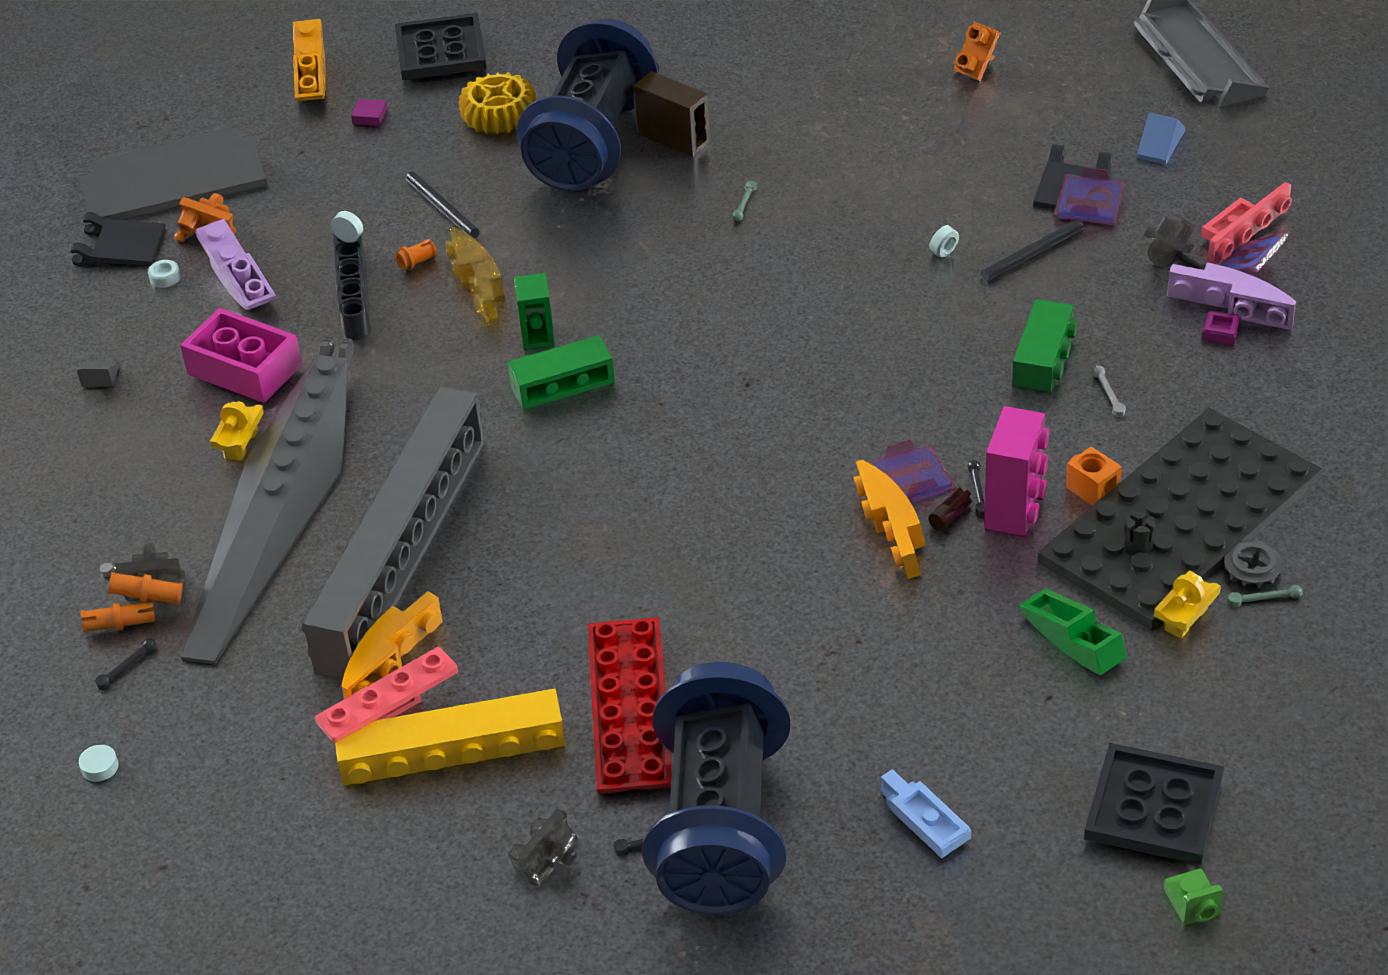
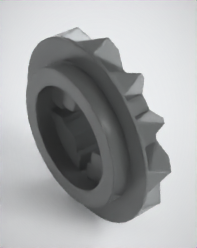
M1260 542L1239 543L1225 555L1224 571L1230 573L1232 581L1241 580L1244 587L1249 583H1254L1260 588L1263 582L1273 585L1275 578L1281 576L1283 567L1280 554L1274 548ZM1255 560H1258V566L1254 569L1248 568Z

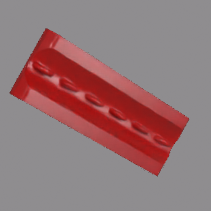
M659 617L588 623L597 794L624 792L631 789L671 787V754L659 741L653 728L655 705L665 693Z

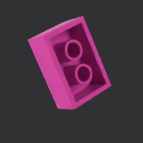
M218 308L180 345L188 375L263 403L303 365L297 335L222 308Z
M1003 407L986 452L984 529L1025 537L1029 524L1036 523L1039 513V503L1037 502L1038 500H1044L1047 490V480L1042 479V475L1046 474L1049 455L1043 454V451L1047 449L1050 429L1045 428V413Z

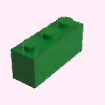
M1035 299L1013 359L1012 386L1051 393L1055 380H1061L1064 368V361L1062 359H1068L1071 349V340L1069 339H1075L1078 329V319H1073L1074 305Z
M600 335L507 362L510 386L523 410L615 383L613 358Z

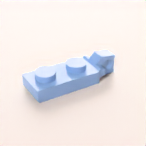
M893 769L880 777V791L886 797V804L890 810L940 858H943L971 839L970 827L921 781L918 783L912 781L908 784Z

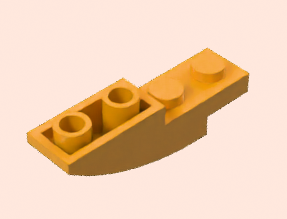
M321 19L294 21L293 69L295 101L324 99L326 91V64Z
M864 460L856 461L859 475L853 478L859 497L866 495L867 500L861 501L866 520H874L877 532L885 531L888 542L895 540L896 546L890 547L896 567H904L907 579L920 576L921 573L914 549L924 547L926 543L915 509L908 497L888 475Z
M427 591L405 611L392 606L371 626L358 643L346 667L341 685L344 699L401 668V657L410 652L426 635L436 630L439 624L443 622L439 598L436 595Z

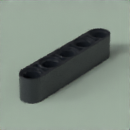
M333 233L337 303L342 332L347 339H363L370 333L371 324L362 234L355 242L349 243L342 241Z

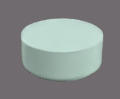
M340 211L331 221L333 233L342 241L355 242L363 232L362 222L351 212Z
M949 225L941 227L930 241V251L940 258L946 257L957 246L959 233Z
M171 260L157 261L148 269L150 283L158 288L173 286L181 277L178 264Z
M107 745L89 747L79 757L81 773L89 781H104L112 777L118 769L119 763L116 753Z

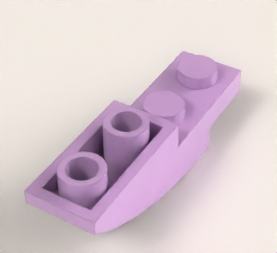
M225 219L196 229L197 238L210 258L212 269L231 296L243 308L250 310L276 299L275 293L250 253H245Z
M1208 262L1204 270L1172 264L1169 271L1167 297L1228 309V314L1241 316L1240 320L1292 330L1296 301L1275 286L1244 272Z

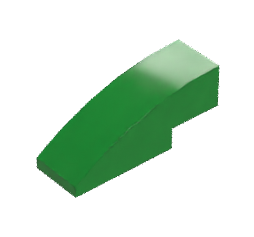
M1046 588L1019 605L1021 613L1051 643L1073 660L1099 675H1102L1127 658L1122 633L1098 623L1094 609Z

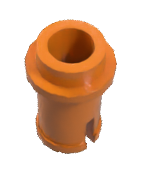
M426 239L411 247L403 246L399 248L395 258L402 270H412L416 264L430 258H435L437 250L434 243H431L430 239Z

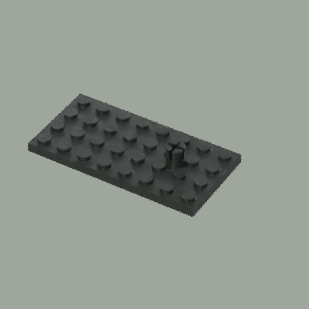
M1208 408L1038 551L1037 562L1152 630L1162 621L1154 617L1155 608L1173 589V583L1179 576L1186 575L1188 571H1192L1196 575L1201 576L1203 581L1206 582L1224 566L1225 555L1239 543L1252 541L1319 481L1322 475V468L1219 412Z

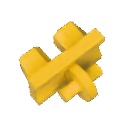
M240 401L225 404L220 411L221 422L210 440L211 448L222 450L225 459L243 460L247 453L246 446L249 440L254 438L258 432L257 425L264 414L263 406L246 407Z
M1188 571L1186 575H1181L1174 581L1173 589L1155 608L1154 617L1164 621L1163 629L1166 632L1183 638L1199 616L1205 613L1208 606L1220 594L1221 585L1205 582L1201 576Z

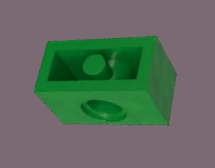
M546 273L514 277L523 350L554 347L555 339Z

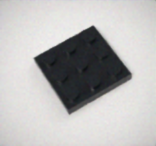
M478 13L395 24L402 80H419L424 77L448 76L461 72L472 73L487 69Z
M1109 743L1086 823L1084 840L1202 865L1223 779L1224 766Z

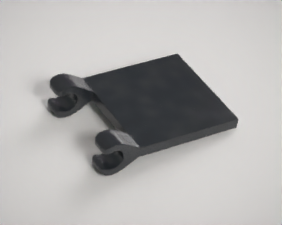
M1052 144L1047 165L1033 200V206L1059 210L1068 180L1104 184L1111 170L1110 160L1112 153L1101 151L1096 168L1063 163L1064 145ZM1103 188L1092 190L1087 195L1086 201L1072 200V197L1069 196L1066 209H1069L1070 206L1096 209L1097 203L1090 202L1089 198L1093 195H1101Z
M87 212L84 214L82 221L83 223L91 224L85 225L84 233L87 235L100 233L94 249L79 242L72 244L70 252L72 254L77 253L73 255L72 263L77 266L91 261L151 266L166 229L165 223L105 219L96 213Z

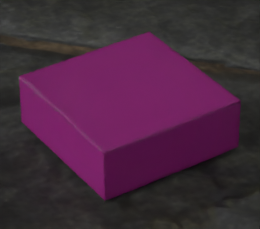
M358 99L351 115L352 124L380 126L388 109L387 102L385 100Z
M1208 311L1201 340L1234 345L1241 316Z

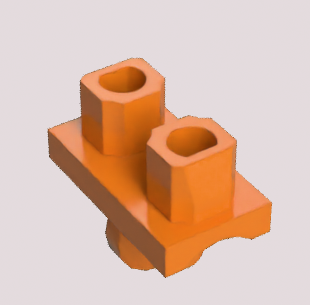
M974 21L968 27L965 34V43L961 52L957 53L953 70L981 81L989 60L993 61L995 58L992 53L1001 32Z
M214 193L209 200L202 197L199 202L183 197L180 201L182 214L178 225L181 232L194 235L199 226L203 227L225 219L235 235L237 229L233 227V214L229 213L230 207L223 205L222 195Z

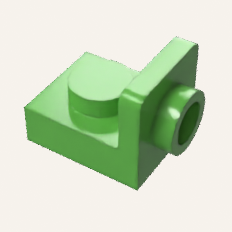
M1202 868L1164 880V891L1184 925L1197 921H1208L1221 914L1224 891L1220 884L1211 886Z

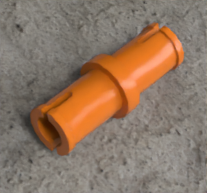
M112 572L108 594L140 598V602L145 603L148 600L180 605L183 583L152 579V575L144 574V577Z
M152 600L147 603L122 606L119 602L113 603V607L81 611L84 633L109 628H116V631L124 630V626L150 622L156 623Z

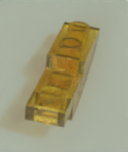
M456 227L449 228L451 240L445 241L448 259L451 262L453 277L460 278L463 290L470 288L471 295H476L474 296L477 315L483 314L486 326L499 324L496 303L505 302L502 276L498 266L488 251L477 240Z

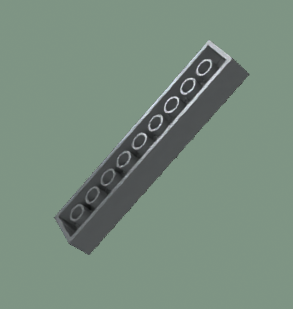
M441 386L438 388L433 399L428 400L421 420L416 421L410 439L402 445L400 456L395 465L389 468L383 486L375 492L373 503L368 512L361 516L356 533L348 539L345 552L341 559L334 563L330 578L326 585L319 589L314 606L310 612H306L302 621V631L306 635L308 644V656L311 658L315 674L343 679L350 657L363 636L389 608L396 606L485 443L477 393Z

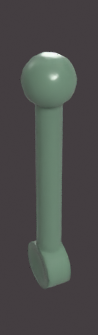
M747 181L745 183V193L737 210L733 211L731 216L736 222H740L743 219V210L751 193L757 190V183L755 181Z
M1292 585L1289 589L1248 595L1233 592L1228 595L1227 602L1229 606L1237 608L1243 602L1288 596L1298 599L1302 596L1303 589L1299 585Z

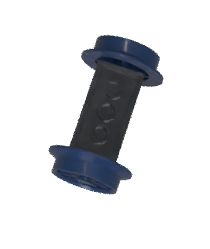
M595 20L570 30L562 39L557 51V65L562 78L552 96L540 98L529 104L519 118L517 138L521 148L522 159L528 170L539 181L552 188L563 191L583 190L605 181L615 172L621 159V142L614 124L621 111L635 109L633 85L651 71L658 73L653 51L647 39L637 29L619 20Z
M710 662L686 670L677 677L672 687L659 698L653 711L655 734L663 746L674 754L670 810L668 815L655 822L647 831L642 844V857L647 869L656 878L657 886L665 898L680 908L700 914H732L754 906L765 896L769 885L779 877L786 863L784 840L771 824L760 818L762 761L775 754L786 742L790 733V714L785 703L775 693L769 680L756 670L741 664Z

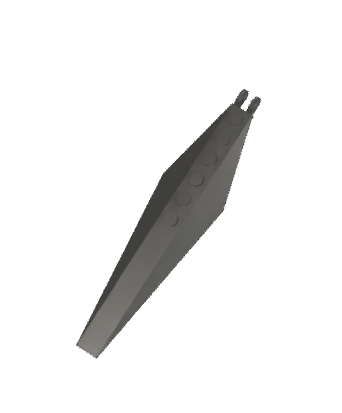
M324 337L320 345L319 355H316L248 455L181 654L182 660L217 664L342 475L347 380L350 368L349 362L354 350L352 339H343L339 347L338 357H332L335 349V340L333 337Z

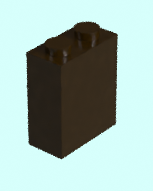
M653 71L633 85L637 134L692 157L711 142L707 93Z

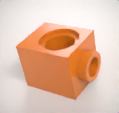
M1091 446L1081 454L1073 456L1067 463L1066 488L1093 506L1121 482L1122 466Z

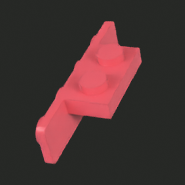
M1284 182L1256 205L1239 198L1202 226L1201 237L1209 240L1207 262L1217 264L1222 259L1228 258L1235 249L1247 243L1258 231L1265 229L1276 217L1286 213L1292 202L1290 197L1291 184Z
M436 647L315 716L316 724L332 742H338L375 720L395 717L422 702L420 694L457 674L458 666L440 647Z

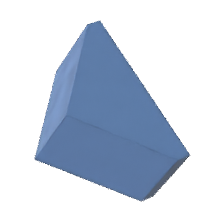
M1149 112L1138 148L1137 159L1166 165L1185 132V126L1176 118Z

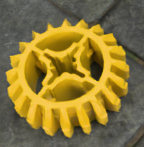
M499 72L496 75H489L487 73L486 77H476L475 82H467V87L462 88V94L459 96V109L463 122L467 123L468 128H474L476 132L485 131L486 135L491 132H496L499 135L500 132L506 131L510 133L512 129L517 130V124L522 112L529 104L536 101L537 97L533 85L529 84L528 79H521L520 75L511 76L510 72L505 75H501Z

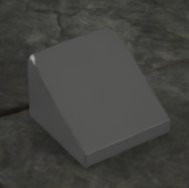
M87 362L77 369L81 387H113L120 366L119 362Z

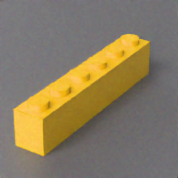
M556 688L375 720L340 741L335 742L337 762L343 786L566 746Z

